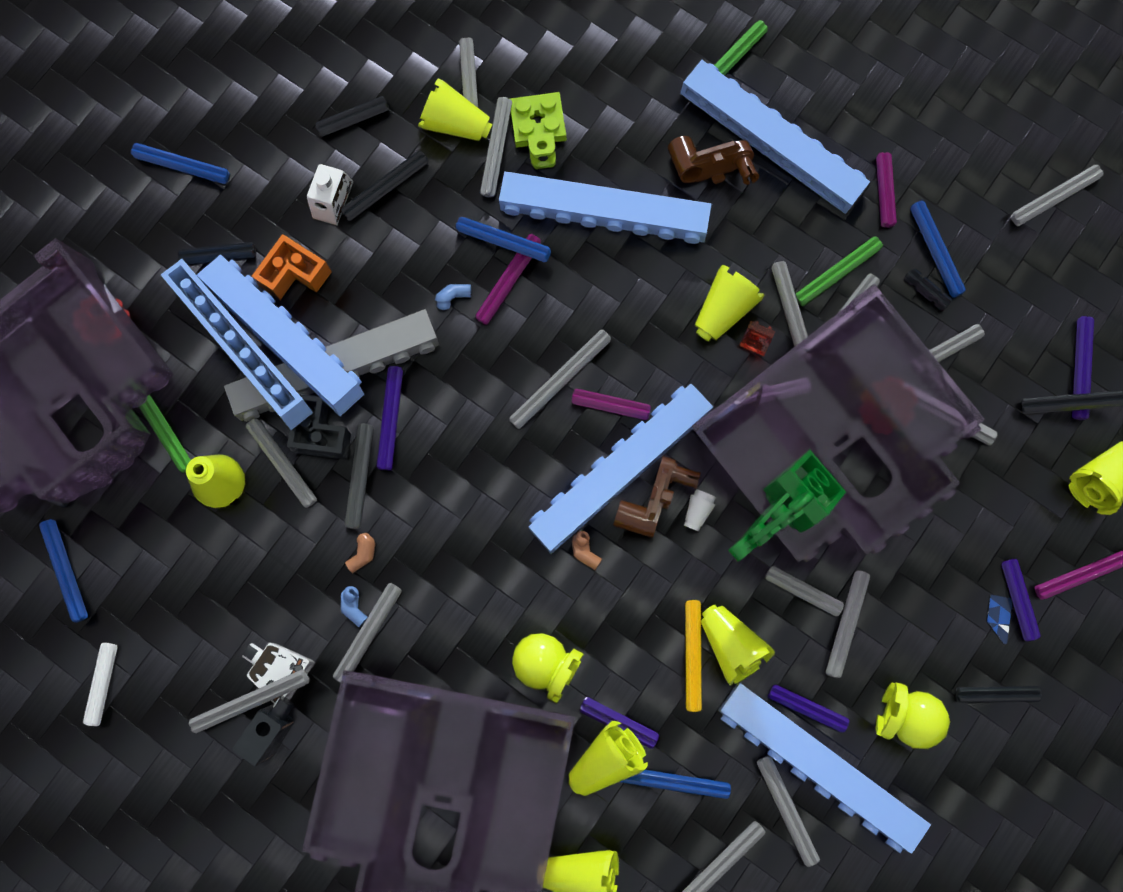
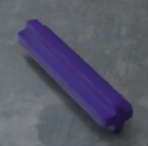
M1017 559L1002 562V568L1025 641L1039 639L1041 637L1019 562Z
M778 685L771 687L768 694L769 699L839 732L847 730L849 725L848 718Z
M589 697L584 699L580 707L581 713L604 725L609 724L611 721H618L621 723L618 727L623 731L629 728L641 744L649 748H653L656 745L659 734Z

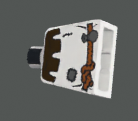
M322 164L318 165L307 194L313 219L338 225L342 214L340 209L345 205L353 184V180L344 171Z
M251 643L242 655L243 658L253 664L247 677L258 688L299 670H305L308 674L315 664L313 660L275 643H269L264 650ZM296 690L282 696L290 700ZM277 697V698H275V699H273V700H271V701L275 704V702L277 701V699H278L279 697Z

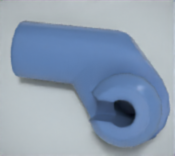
M471 284L447 285L436 294L437 308L447 310L451 306L450 301L455 297H471Z
M348 586L341 593L340 609L342 614L360 628L368 617L358 609L359 592L357 588Z

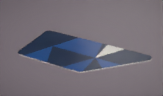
M991 595L987 622L1003 644H1007L1012 599Z

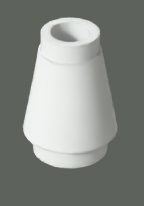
M696 489L694 495H690L684 526L699 531L716 506L714 504L716 497Z

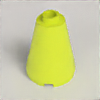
M438 78L435 85L439 86V88L436 87L435 91H431L420 119L425 121L419 122L418 127L480 141L481 137L487 138L493 125L488 122L490 117L446 82Z
M725 265L718 269L695 323V326L698 328L696 333L708 342L711 338L717 340L760 303L765 296L764 293H758L760 289L738 272H735L733 276L727 272L729 267Z
M1123 441L1076 470L1069 478L1071 479L1069 490L1074 498L1086 508L1090 505L1097 508L1096 513L1111 515L1116 513L1123 504Z
M226 455L199 456L193 458L186 467V475L192 492L202 504L213 508H222L230 505V503L242 495L245 487V473L233 458Z
M712 605L702 613L704 618L701 620V624L729 685H732L733 682L737 684L760 669L759 665L762 659L767 663L774 656V649L724 606L717 607Z
M611 721L603 728L569 772V785L576 794L587 796L640 774L647 768L648 762H643V757L646 756L645 750L629 728L623 731L618 727L621 724L618 721Z
M604 850L547 857L544 863L539 864L537 879L541 881L543 888L553 892H617L618 885H615V875H619L617 851Z

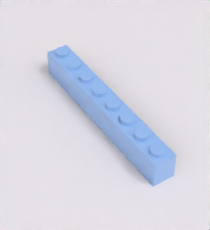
M701 60L683 82L681 95L737 136L749 142L752 147L844 214L849 211L870 183L861 171L849 167L840 156L827 151L821 142L805 135L799 126L787 122L777 110L765 106L756 95L747 93L740 87L738 82L725 77L713 64H707Z
M505 171L499 197L500 210L509 215L516 216L520 213L530 215V217L539 220L552 218L557 222L565 224L571 221L581 223V225L590 228L603 226L611 231L628 230L641 236L654 234L666 240L673 238L684 239L685 242L691 244L705 242L711 203Z
M220 254L197 274V277L215 298L339 416L344 414L364 395L359 386L362 383L359 377L353 371L347 373L343 369V363L334 354L329 356L325 353L327 349L317 338L310 339L307 336L309 334L308 330L300 322L294 324L290 320L292 316L283 306L277 308L274 305L275 300L266 290L261 293L257 289L259 287L250 275L244 277L241 274L242 269L235 261L231 259L228 262Z
M183 259L161 274L171 289L291 430L313 413L302 397Z
M692 384L686 388L683 386L678 388L671 395L673 399L666 406L663 403L660 404L651 413L653 417L646 424L643 421L638 423L631 430L633 435L626 441L623 438L611 448L613 453L606 459L603 456L597 459L591 465L593 470L588 475H579L570 484L573 487L566 494L560 492L551 500L552 506L547 511L543 512L540 510L530 519L532 524L528 526L529 530L550 554L565 543L711 413L713 406Z
M741 683L735 685L718 709L723 714L721 717L723 722L733 729L739 726L746 732L744 737L757 747L760 743L769 749L767 754L778 763L782 764L785 761L793 767L790 771L804 782L807 778L816 784L815 791L826 799H829L830 796L834 797L840 802L838 805L839 809L850 817H853L854 814L858 815L864 820L861 824L874 835H877L878 832L882 833L888 838L885 843L898 853L904 850L912 854L931 826L930 823Z

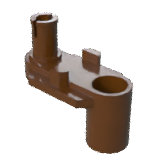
M689 136L677 137L668 145L669 154L681 181L684 183L700 182L711 178L713 183L717 184L725 180L724 174L735 169L739 170L743 183L746 185L750 184L748 177L752 184L759 179V174L752 163L754 152L749 142L745 140L731 141L698 152Z
M663 456L648 507L621 500L613 526L653 538L661 509L669 508L674 494L673 491L667 490L669 483L672 484L673 481L696 489L701 472L677 466L678 463H675L676 460Z

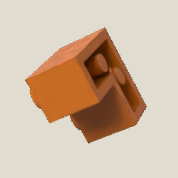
M282 234L251 277L259 287L281 300L295 279L317 293L332 271L326 261Z

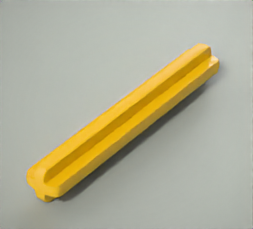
M688 600L685 603L686 710L689 712H699L702 709L701 602L698 600Z

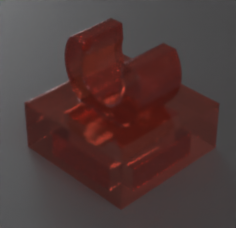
M750 321L740 346L764 356L775 331L770 326L766 328L759 325V321Z

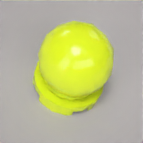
M542 633L531 634L523 638L515 647L512 665L516 677L525 686L536 690L547 688V691H549L547 699L557 704L563 696L561 693L565 685H569L584 654L575 648L571 653H566L563 644L553 636Z
M892 682L888 686L881 701L887 703L883 716L877 715L876 719L877 735L890 740L896 734L906 745L919 749L934 747L946 738L950 718L941 700L926 692L916 691L908 694V687L902 683Z

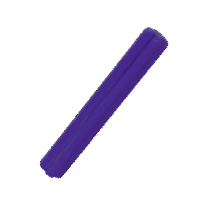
M1082 316L1077 320L1073 394L1091 393L1094 319L1089 316ZM1090 409L1072 410L1073 419L1086 420L1089 418Z
M389 366L387 372L377 468L380 470H391L393 464L403 370L398 366Z

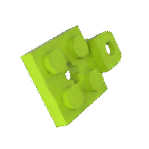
M560 92L511 98V116L516 148L529 146L531 164L535 169L554 167L556 163L555 142L567 141ZM536 116L543 117L541 123H536L532 118ZM541 156L548 157L546 161H540L538 158Z

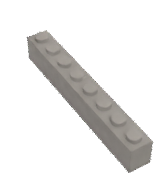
M426 309L327 346L325 347L327 349L325 353L329 356L332 354L337 356L343 363V369L347 373L353 371L360 378V375L368 372H380L385 369L386 365L391 363H404L410 359V356L417 353H430L439 345ZM285 363L275 366L298 394L310 395L315 393ZM247 377L224 386L233 414L239 420L247 422L254 418H259V414L263 412H275Z

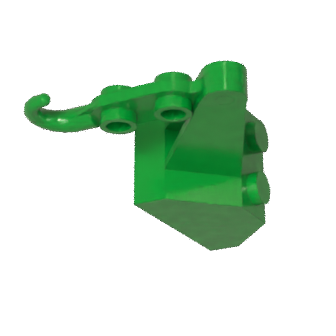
M809 449L763 489L770 506L728 551L738 562L754 548L762 546L776 532L787 525L793 529L796 528L799 533L806 531L828 516L846 491ZM771 516L773 520H771L768 524L764 525V523Z

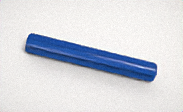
M135 143L131 149V154L136 159L218 183L226 184L230 173L225 168L143 144Z
M924 201L914 203L910 210L951 297L962 295L966 288Z
M460 217L456 223L458 232L542 262H547L551 255V250L548 246L477 221Z
M52 519L43 521L39 524L71 621H82L88 617L56 521Z
M644 770L640 774L620 781L622 783L728 799L731 793V785L727 782Z

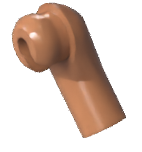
M578 531L572 538L574 557L593 570H596L602 558L590 552L589 534L585 531Z
M362 533L357 537V555L345 562L352 574L374 558L375 541L368 533Z

